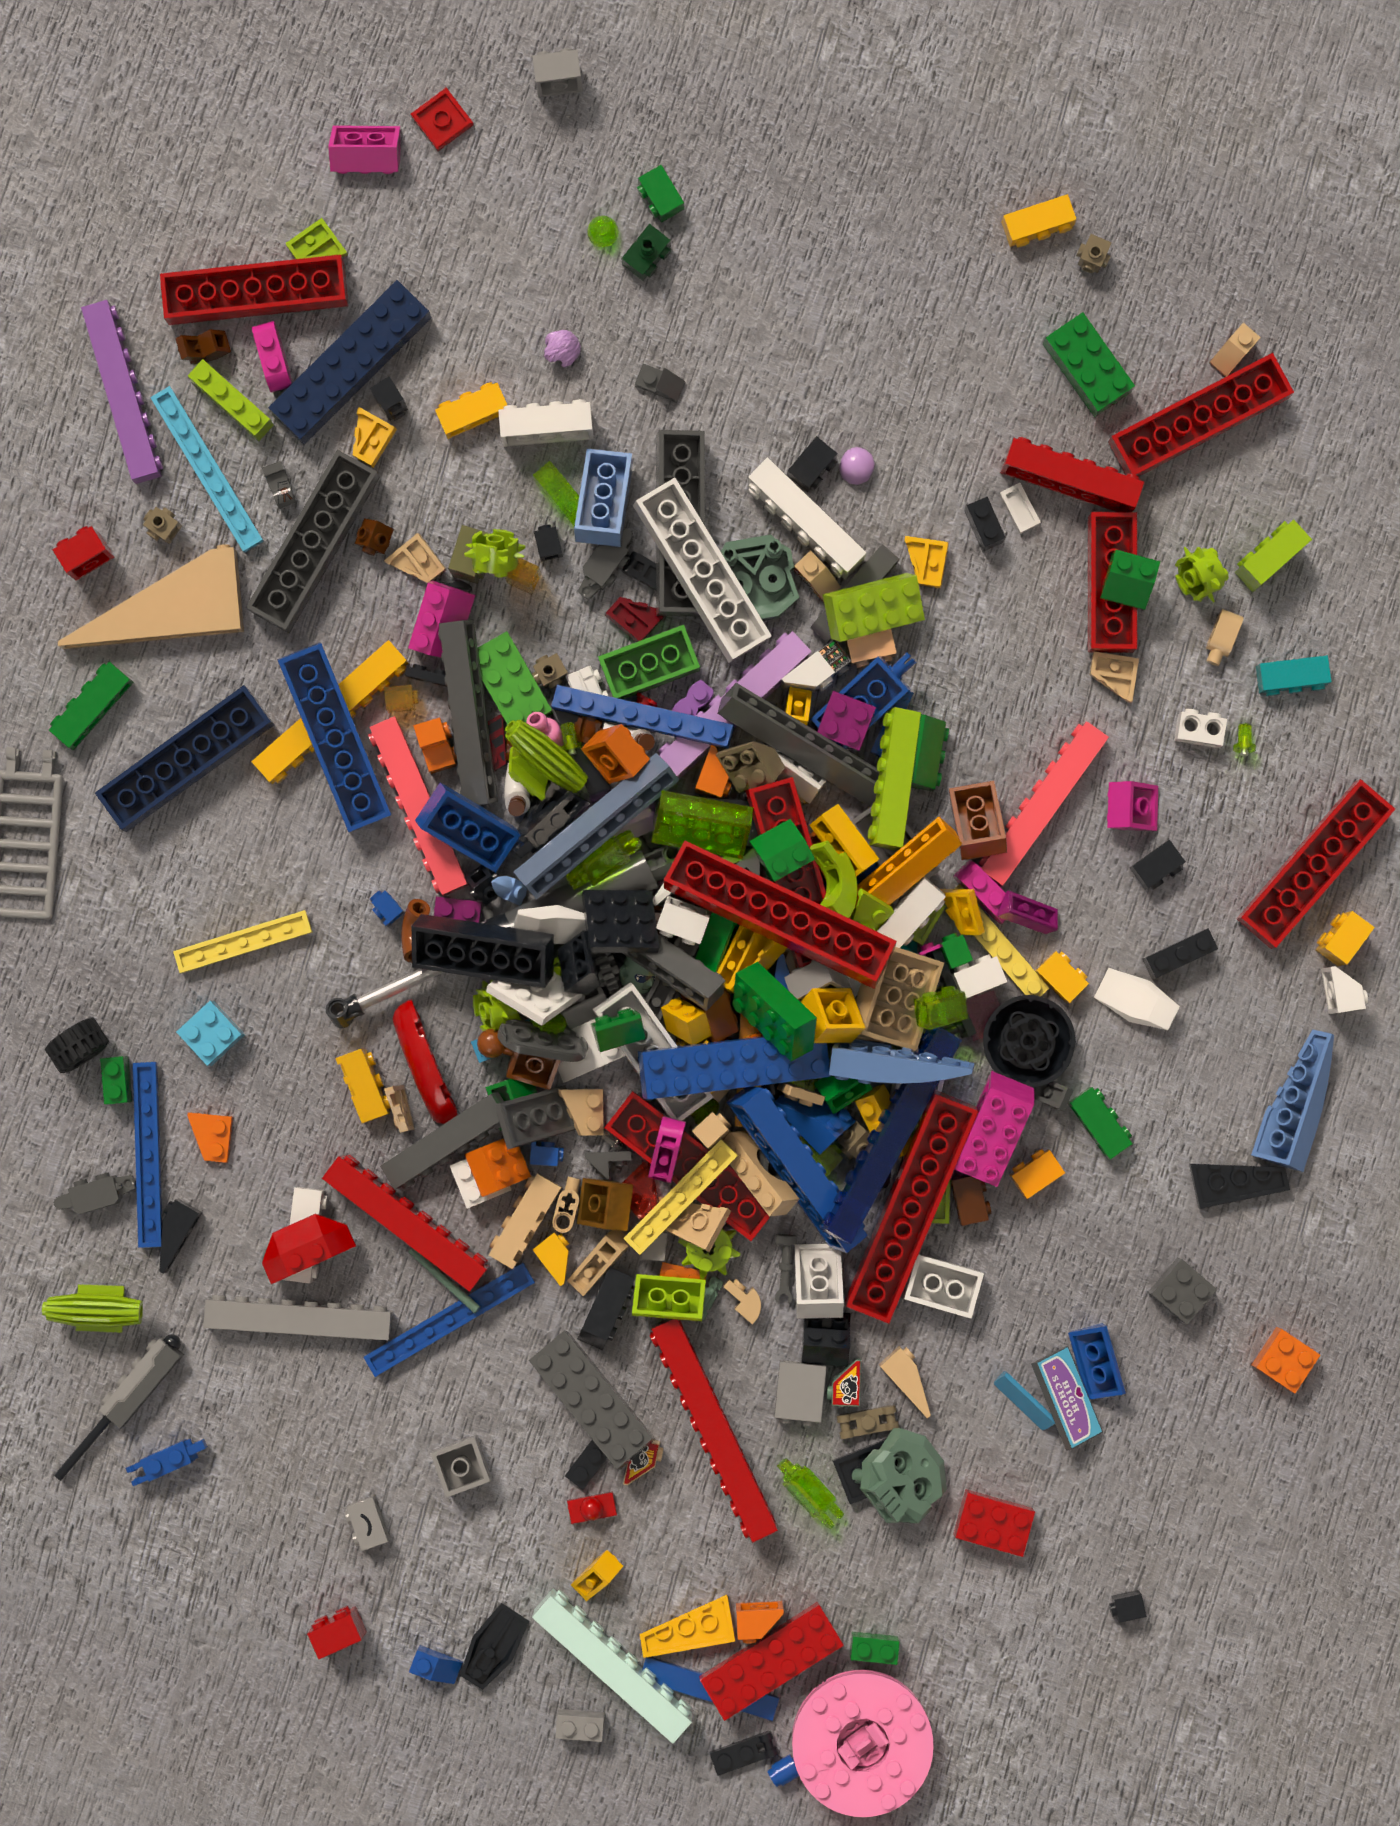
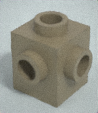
M1090 234L1086 245L1081 243L1076 256L1080 257L1077 265L1081 266V269L1088 273H1098L1101 267L1106 268L1111 257L1107 252L1112 242Z
M155 507L154 510H149L144 517L145 522L143 524L148 529L147 535L156 541L160 538L168 544L171 543L182 525L174 519L176 515L165 507L163 510Z
M557 653L550 657L548 655L540 657L533 666L535 672L532 673V676L537 685L542 684L545 689L548 687L554 689L557 685H561V680L568 675ZM547 670H552L551 674H545Z
M857 1121L837 1140L844 1147L841 1151L849 1159L852 1160L855 1157L860 1162L877 1146L871 1133Z

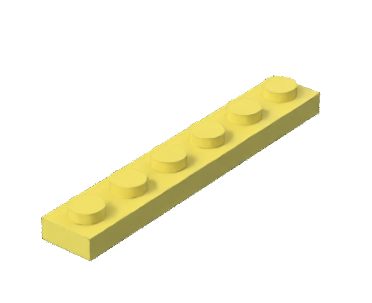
M959 884V885H958L956 888H954V889H964V888ZM979 907L985 932L981 935H973L992 958L997 956L1002 970L1024 995H1043L1050 989L1048 985Z
M304 910L173 951L179 972L182 974L313 933L307 912Z
M721 1139L623 1239L641 1255L728 1167L738 1154Z

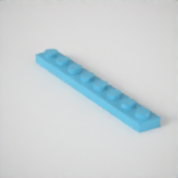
M168 386L150 397L243 552L245 553L264 542L172 388Z

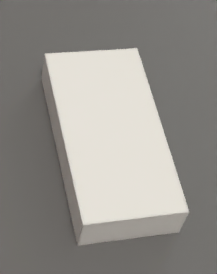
M1021 483L999 493L1019 534L1041 523Z

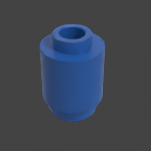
M791 1754L771 1765V1769L767 1770L776 1787L784 1786L799 1777L794 1757Z

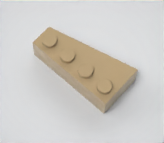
M539 1173L535 1177L531 1175L524 1186L528 1190L523 1197L519 1195L513 1205L516 1210L512 1217L509 1215L506 1217L501 1226L504 1228L500 1237L496 1235L489 1246L492 1248L489 1256L511 1269L516 1267L562 1186Z

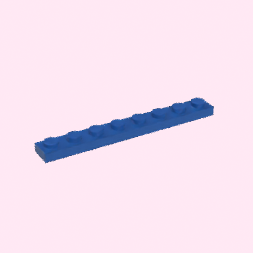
M557 685L551 705L556 710L727 749L729 748L734 730L733 724Z
M157 1062L133 1063L138 1248L161 1247L162 1197Z
M523 1262L468 1295L481 1307L477 1313L474 1314L459 1300L365 1355L363 1358L374 1377L534 1284L535 1281Z

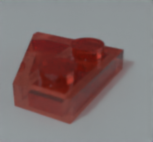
M646 1160L622 1182L633 1185L630 1209L640 1220L660 1202L655 1179L648 1178L651 1164Z

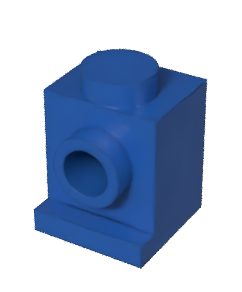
M379 890L369 899L375 906L372 909L373 912L380 919H386L383 924L387 927L405 913L386 890L383 892Z
M537 1141L531 1143L530 1164L559 1166V1161L563 1162L564 1148L555 1147L554 1142H541V1146H537Z

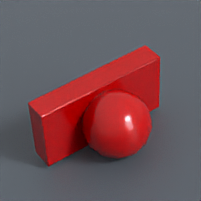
M613 1491L567 1500L571 1524L617 1515Z

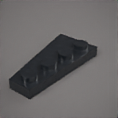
M1189 1163L1199 1209L1290 1190L1285 1167Z

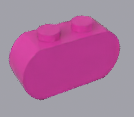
M275 321L253 326L254 340L270 392L273 393L287 389L293 382Z
M969 859L953 875L954 879L964 889H974L977 903L995 921L1003 924L1006 920L998 917V911L1006 893L974 861Z
M663 1116L648 1178L671 1183L686 1122Z

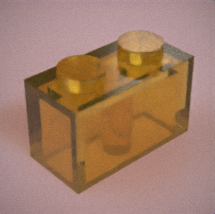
M518 558L517 568L508 572L505 579L507 584L532 595L542 574L539 566Z

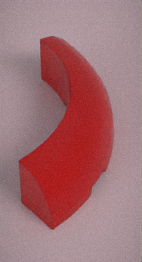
M411 999L401 1004L395 1010L392 1018L394 1028L412 1077L433 1121L445 1124L456 1117L458 1112L427 1041L419 1013Z

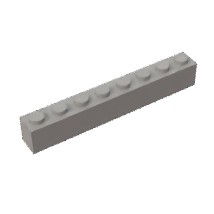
M212 1295V1298L205 1300L203 1328L390 1340L393 1311L387 1310V1306L375 1305L373 1309H364L363 1304H351L350 1308L341 1307V1303L328 1302L327 1306H318L317 1301H304V1305L295 1304V1300L281 1299V1303H272V1298H258L257 1302L249 1301V1297L235 1296V1300H227L226 1295Z

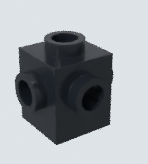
M480 865L465 876L472 887L469 889V892L476 901L481 899L485 905H488L499 897L491 883L492 880L499 877L495 872L490 873L485 866Z

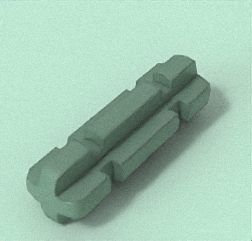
M714 1276L711 1277L708 1283L710 1285L709 1288L706 1287L702 1321L706 1319L708 1315L707 1310L711 1309L718 1296L717 1291L721 1290L724 1284L721 1279Z

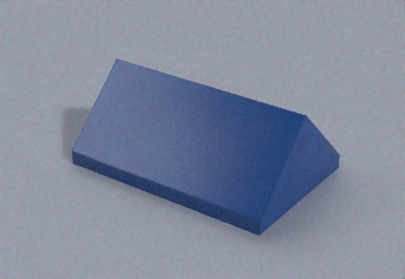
M1100 1323L1069 1332L1080 1377L1089 1399L1126 1394L1107 1325Z

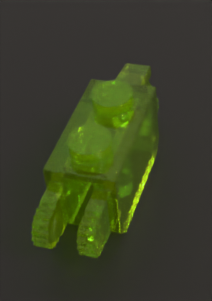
M626 830L616 837L613 835L566 875L569 885L574 890L588 882L594 887L631 861L629 856L640 848L642 844L640 839L636 838L631 830Z
M787 1458L782 1459L777 1467L785 1475L782 1478L784 1480L782 1483L784 1487L813 1518L817 1517L825 1527L832 1529L835 1526L834 1522L825 1512L829 1509L839 1519L844 1516L842 1510L834 1503L836 1501L835 1496L806 1466L801 1467L798 1463L793 1465Z

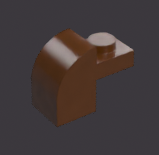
M209 329L198 336L180 335L175 338L181 360H189L190 364H198L202 359L206 362L213 361L231 352L224 330Z

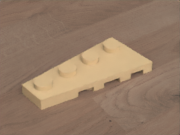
M645 1195L634 1215L643 1219L663 1197ZM691 1203L665 1231L710 1252L731 1210L724 1207L717 1208L706 1204Z

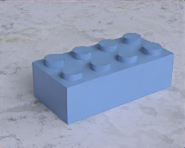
M587 449L574 526L575 542L621 547L633 469L632 453Z

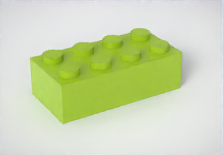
M904 573L823 594L831 639L839 642L925 620L917 575Z

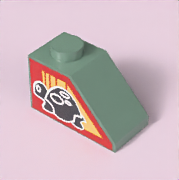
M854 1358L848 1364V1367L842 1369L831 1380V1386H827V1400H831L832 1406L860 1407V1358Z

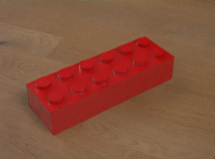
M1024 437L1013 438L1000 473L1114 512H1133L1136 508L1144 485V481H1141L1137 475H1123L1118 473V470L1113 467L1105 466V468L1096 466L1097 463L1092 460L1083 459L1082 461L1074 458L1075 456L1069 452L1058 453L1053 451V448L1048 445L1040 444V446L1031 444V440Z
M1091 512L1088 516V652L1133 653L1137 649V608L1100 598L1113 552L1120 550L1137 555V512Z
M816 1602L765 1634L762 1639H757V1642L749 1644L699 1676V1679L725 1721L844 1645L819 1603Z

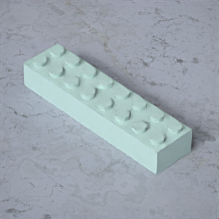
M552 1589L534 1609L532 1618L671 1743H674L692 1723L691 1706L683 1699H676L672 1695L674 1691L665 1683L660 1686L655 1680L656 1675L647 1667L642 1670V1667L637 1664L639 1660L630 1652L626 1654L620 1648L622 1645L614 1637L608 1638L603 1633L604 1629L596 1621L591 1623L585 1617L587 1614L578 1605L572 1606L568 1602L569 1597L563 1591Z

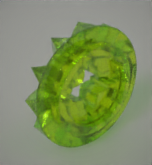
M560 1013L542 1026L530 1019L534 1027H538L540 1031H546L548 1034L551 1032L554 1034L564 1032L567 1025L566 1019Z

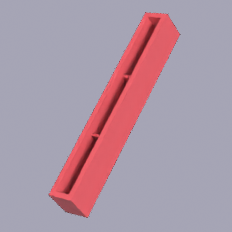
M394 716L369 727L372 732L368 734L373 747L378 746L381 753L377 755L382 768L387 767L390 774L386 776L391 789L395 787L399 796L395 797L400 809L404 808L407 813V817L404 818L409 830L414 829L417 836L413 839L418 851L423 850L426 857L422 860L427 872L432 871L435 879L431 882L436 893L441 892L443 896H446L469 886L453 847L422 830L415 821L429 800L430 794L397 718Z
M1086 721L1083 725L1078 724L1071 733L1074 738L1070 744L1064 743L1058 752L1061 755L1056 763L1053 760L1044 771L1047 773L1043 781L1039 779L1031 789L1035 793L1030 800L1025 798L1019 806L1020 814L1017 818L1012 816L1006 824L1005 828L1008 829L1005 833L1007 853L985 856L979 862V865L982 866L981 869L998 886L1002 887L1109 738Z

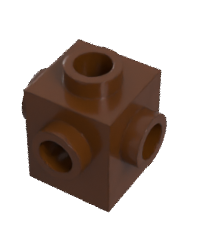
M364 518L361 528L357 532L354 544L362 547V552L368 555L375 556V553L385 555L394 529L377 520Z

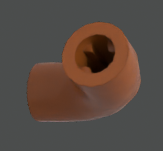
M421 899L411 900L403 917L401 932L404 960L412 963L411 926L421 914L429 915L430 913L429 905Z

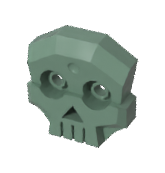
M771 534L725 543L721 553L737 580L743 583L742 588L762 621L778 619L799 600V594L791 572L794 570V564L790 548L781 544ZM758 559L754 568L746 562ZM770 576H775L777 578V581L775 583L769 582L768 578Z
M893 1428L880 1449H874L864 1459L862 1469L857 1468L852 1472V1480H855L854 1482L857 1484L861 1483L860 1489L886 1523H919L930 1512L931 1504L942 1497L947 1490L944 1460L926 1436L902 1428Z

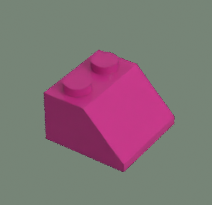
M1134 781L1109 782L1107 828L1157 831L1159 786Z

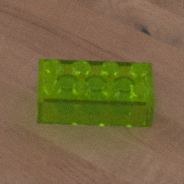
M662 790L651 842L681 848L685 840L716 855L743 859L752 825L753 807Z

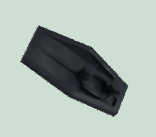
M501 1603L473 1635L460 1676L483 1690L512 1662L529 1620Z

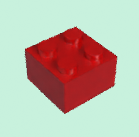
M85 526L79 529L74 537L59 541L56 544L57 547L52 549L65 572L76 581L115 558L102 535L92 526L89 528Z
M349 1606L342 1607L335 1611L336 1614L332 1617L322 1616L311 1625L312 1628L307 1635L318 1660L363 1639L367 1631L356 1606L349 1608Z

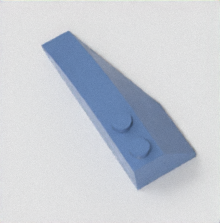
M1317 1030L1311 1031L1298 1054L1299 1059L1294 1067L1291 1066L1287 1073L1289 1076L1286 1082L1276 1092L1278 1096L1272 1106L1269 1105L1265 1111L1251 1154L1252 1156L1304 1172L1326 1096L1332 1061L1333 1034Z
M855 1039L852 1043L834 1044L829 1075L835 1076L838 1080L858 1079V1082L864 1084L872 1082L924 1083L970 1075L973 1072L975 1063L949 1057H943L942 1060H938L937 1056L932 1053L924 1052L916 1055L909 1048L903 1047L902 1050L891 1049L892 1044Z

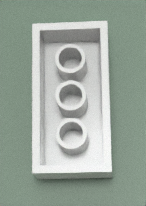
M582 399L573 400L572 404H563V402L555 401L550 402L548 406L531 403L527 404L524 408L508 405L498 410L500 435L504 447L594 439L590 402Z

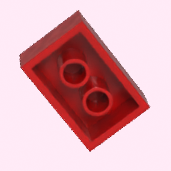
M965 1489L953 1535L957 1539L1023 1557L1035 1511L1028 1506Z

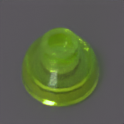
M605 215L593 218L587 228L589 240L598 247L612 245L619 234L616 222L611 217Z
M712 1098L690 1115L695 1119V1123L699 1125L712 1112L716 1115L720 1105Z

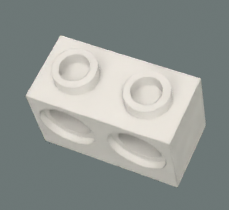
M1185 709V712L1182 711L1178 714L1174 741L1220 748L1224 743L1227 719L1221 718V714L1209 712L1207 715H1201L1198 710ZM1186 720L1194 723V731L1190 732L1185 729L1184 723ZM1208 724H1213L1217 727L1216 735L1208 733Z

